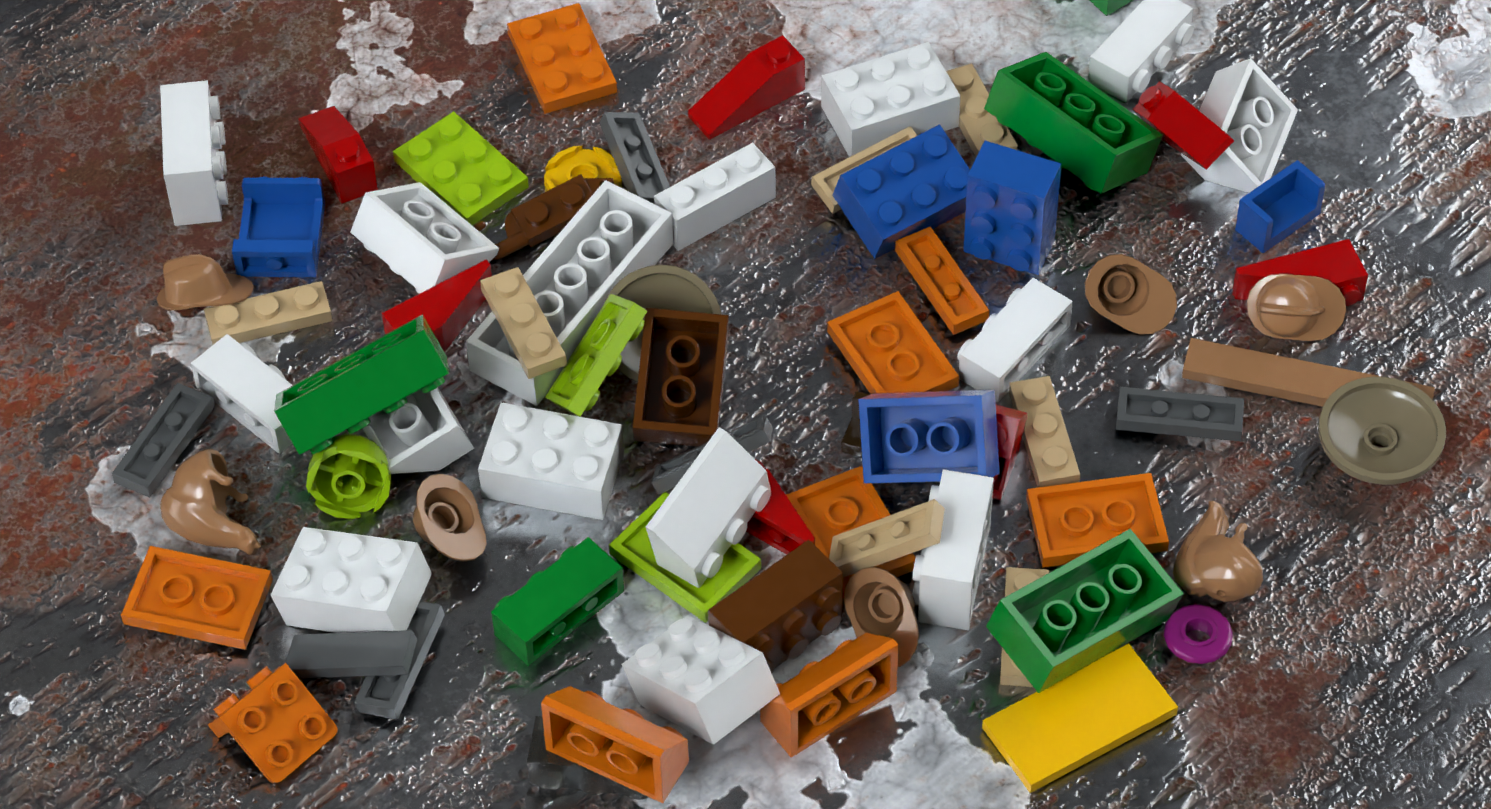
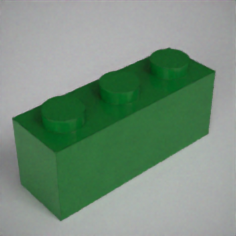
M587 537L577 546L567 548L561 554L559 560L546 570H540L533 574L525 586L513 595L503 597L496 604L495 608L491 611L494 635L529 666L624 592L623 567Z

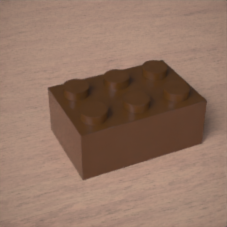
M646 308L647 313L644 320L633 420L634 440L698 447L708 442L720 425L729 338V315Z
M808 539L708 610L709 626L763 652L770 671L773 673L774 669L787 659H795L800 656L808 644L819 636L829 635L839 626L842 621L843 572Z

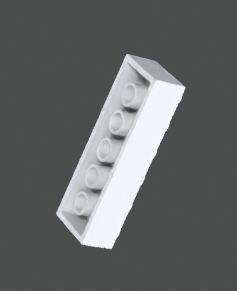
M607 180L602 183L523 275L565 352L566 361L569 360L603 307L613 287L633 271L656 265L674 243L671 212ZM493 311L466 340L469 370L535 406L546 396L564 368L561 367L528 379Z

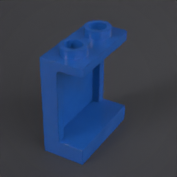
M307 177L243 178L244 204L239 239L233 240L232 247L236 275L244 277L317 278L325 211V198L321 179Z

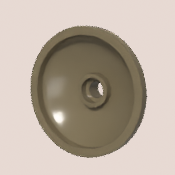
M653 265L633 271L621 279L606 298L607 300L610 294H614L635 302L645 310L646 308L721 314L715 295L702 279L685 269L670 265ZM643 329L635 340L628 341L620 354L622 355V361L618 367V370L623 375L637 383Z
M1366 377L1346 383L1334 391L1326 400L1319 419L1318 432L1320 442L1330 460L1350 476L1374 484H1401L1424 475L1439 460L1446 440L1445 421L1436 403L1416 386L1389 377ZM1374 445H1381L1384 448H1379Z

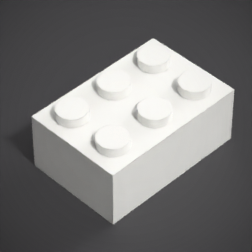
M929 42L821 76V107L849 157L909 126L917 135L939 124L944 131L959 127L960 94Z
M208 80L160 85L163 175L174 225L181 226L222 221V205H228V191L226 181H220V179H223V175L227 174L225 152L219 151V149H222V145H225V131L223 121L216 122V119H220L218 96L210 95Z
M501 402L478 467L482 498L603 520L624 456L622 424Z
M943 469L940 485L931 486L929 501L935 499L945 508L940 543L922 549L921 555H916L912 578L915 580L912 595L915 605H919L918 622L969 631L991 526L993 477Z
M303 527L273 588L271 597L287 626L334 633L407 630L432 572L417 542Z
M689 615L672 623L667 631L651 643L641 646L635 652V655L621 664L641 706L713 745L780 695L763 652Z

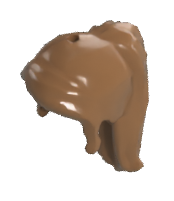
M210 448L201 450L185 460L177 468L172 486L167 489L161 499V517L167 527L186 540L211 547L235 548L242 550L248 555H255L261 547L256 535L250 528L226 516V498L228 496L233 497L237 502L243 503L248 500V495L241 494L236 488L231 486L233 479L228 476L227 463L223 455L217 450Z
M1209 501L1208 509L1204 516L1185 538L1176 557L1173 576L1175 582L1180 585V588L1189 595H1197L1198 597L1208 595L1222 602H1236L1259 593L1263 582V569L1257 557L1243 543L1244 532L1247 530L1246 523H1240L1235 528L1236 533L1233 537H1225L1229 529V522L1224 508L1216 501Z

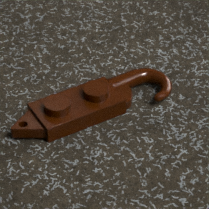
M582 174L511 209L505 220V231L508 238L495 244L499 247V251L491 261L502 259L528 245L532 247L560 233L605 180L614 184L613 178H583ZM480 221L473 227L480 232L485 228L486 223Z

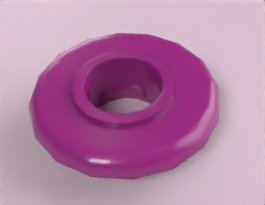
M1195 604L1182 607L1172 613L1165 623L1164 638L1167 647L1175 656L1190 663L1205 664L1215 662L1223 657L1232 645L1233 632L1229 621L1219 611L1209 606ZM1193 630L1205 632L1210 638L1203 642L1191 640L1186 634Z

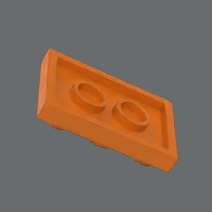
M579 3L507 23L508 35L544 114L617 93V82Z
M899 291L827 322L828 334L870 394L949 391L959 386V375Z
M862 466L786 494L815 537V546L828 559L833 536L890 516L873 484L864 483ZM911 553L874 567L885 569L894 576L899 577L913 571L916 557ZM854 574L843 578L842 599H844L845 587L850 577Z
M1151 473L1027 489L1026 500L1042 568L1065 565L1129 529L1136 534L1150 553L1168 551L1169 539Z
M150 546L122 611V621L124 625L246 650L272 584L271 570Z

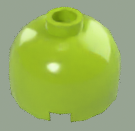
M347 433L332 437L334 442L329 447L313 454L311 457L306 483L308 493L310 492L316 499L315 505L321 511L336 518H361L359 512H367L373 508L374 513L382 507L389 497L391 472L388 467L386 454L373 440L362 435Z

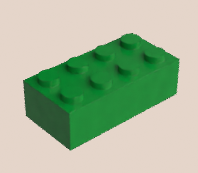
M1046 51L998 70L984 107L986 111L997 118L999 123L1010 127L1025 138L1029 145L1039 148L1054 159L1055 162L1061 163V168L1069 170L1083 180L1087 187L1098 191L1100 194L1148 173L1163 134Z
M422 314L276 394L274 412L299 455L310 450L311 454H315L329 447L334 442L332 437L344 430L352 434L367 426L371 422L369 417L384 409L385 413L388 414L401 408L408 402L406 397L419 389L423 393H427L445 382L443 376L449 374L447 356Z
M1129 529L1000 599L986 627L1035 690L1040 693L1166 622L1184 593L1136 534Z

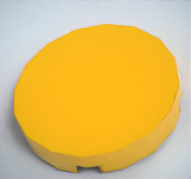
M572 146L558 152L548 161L545 168V192L582 174L583 178H613L614 184L622 188V179L614 158L602 148L593 147V150L583 149V146Z

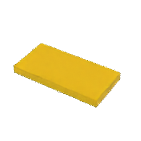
M1128 643L1040 693L1035 692L982 721V729L1027 790L1032 793L1176 716L1178 706Z

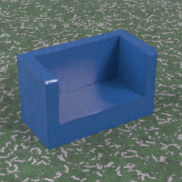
M1295 161L1240 199L1235 230L1259 251L1265 253L1321 213L1325 183L1300 161Z

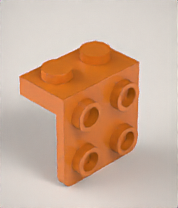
M287 663L272 671L267 666L258 671L246 682L251 689L240 698L234 693L228 696L213 709L218 716L207 724L218 738L230 733L266 779L274 784L285 779L330 741L338 731L337 725Z

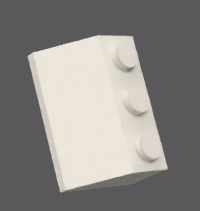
M1251 58L1218 70L1214 74L1199 111L1225 131L1234 142L1207 170L1182 153L1181 156L1205 181L1250 193L1271 178L1298 109Z
M421 182L366 192L350 231L363 243L367 250L379 256L389 265L394 273L401 275L413 285L419 294L486 259L490 262L499 251V247Z
M438 387L427 393H423L419 389L406 397L408 402L404 406L388 414L385 413L384 409L369 417L371 422L362 428L367 437L373 440L386 454L391 474L440 471L474 449Z
M720 427L646 526L657 565L697 588L702 586L707 577L712 578L716 575L722 565L723 555L731 544L736 545L740 542L746 532L749 519L755 511L760 512L763 510L771 496L767 471L727 431Z

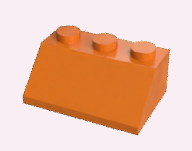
M864 633L855 640L844 641L829 656L819 662H810L792 679L783 684H776L780 695L760 709V722L792 758L897 692L898 643L893 638L871 633Z
M568 686L546 695L541 702L546 750L658 802L664 803L689 763L688 739L684 738L676 729L653 724L632 709H620L605 702L601 696L592 691L583 692Z

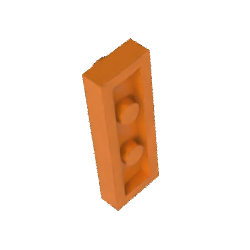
M931 226L895 241V252L953 335L986 322L989 318L988 307Z

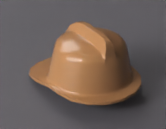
M200 254L188 255L164 262L165 287L159 292L157 302L160 307L166 310L230 305L241 302L251 296L254 286L252 281L244 276L224 273L220 264L211 257Z
M1123 254L1108 255L1098 260L1089 270L1085 281V295L1090 306L1107 319L1137 334H1153L1164 329L1173 319L1177 308L1176 293L1171 283L1160 273L1138 260Z
M1272 274L1259 280L1250 290L1247 310L1254 327L1264 335L1279 339L1315 341L1323 340L1338 330L1344 321L1346 304L1340 289L1327 279L1316 276Z
M437 474L423 480L417 490V506L413 514V524L418 535L425 542L434 546L440 553L451 559L469 561L478 558L483 554L487 543L473 493L463 482L453 476Z
M869 567L859 570L850 577L844 591L845 608L856 638L864 633L893 638L898 643V667H901L911 660L919 640V630L914 614L915 602L912 592L904 582L885 569Z

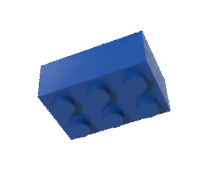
M939 124L840 175L832 196L838 202V205L873 258L876 259L895 249L896 240L930 226L934 229L966 212L967 175L970 169Z
M984 141L967 175L963 252L974 255L979 259H988L1010 266L1018 271L1039 275L1055 241L1061 163Z
M995 390L876 393L859 399L864 483L940 482L943 469L987 477H994L1000 474Z

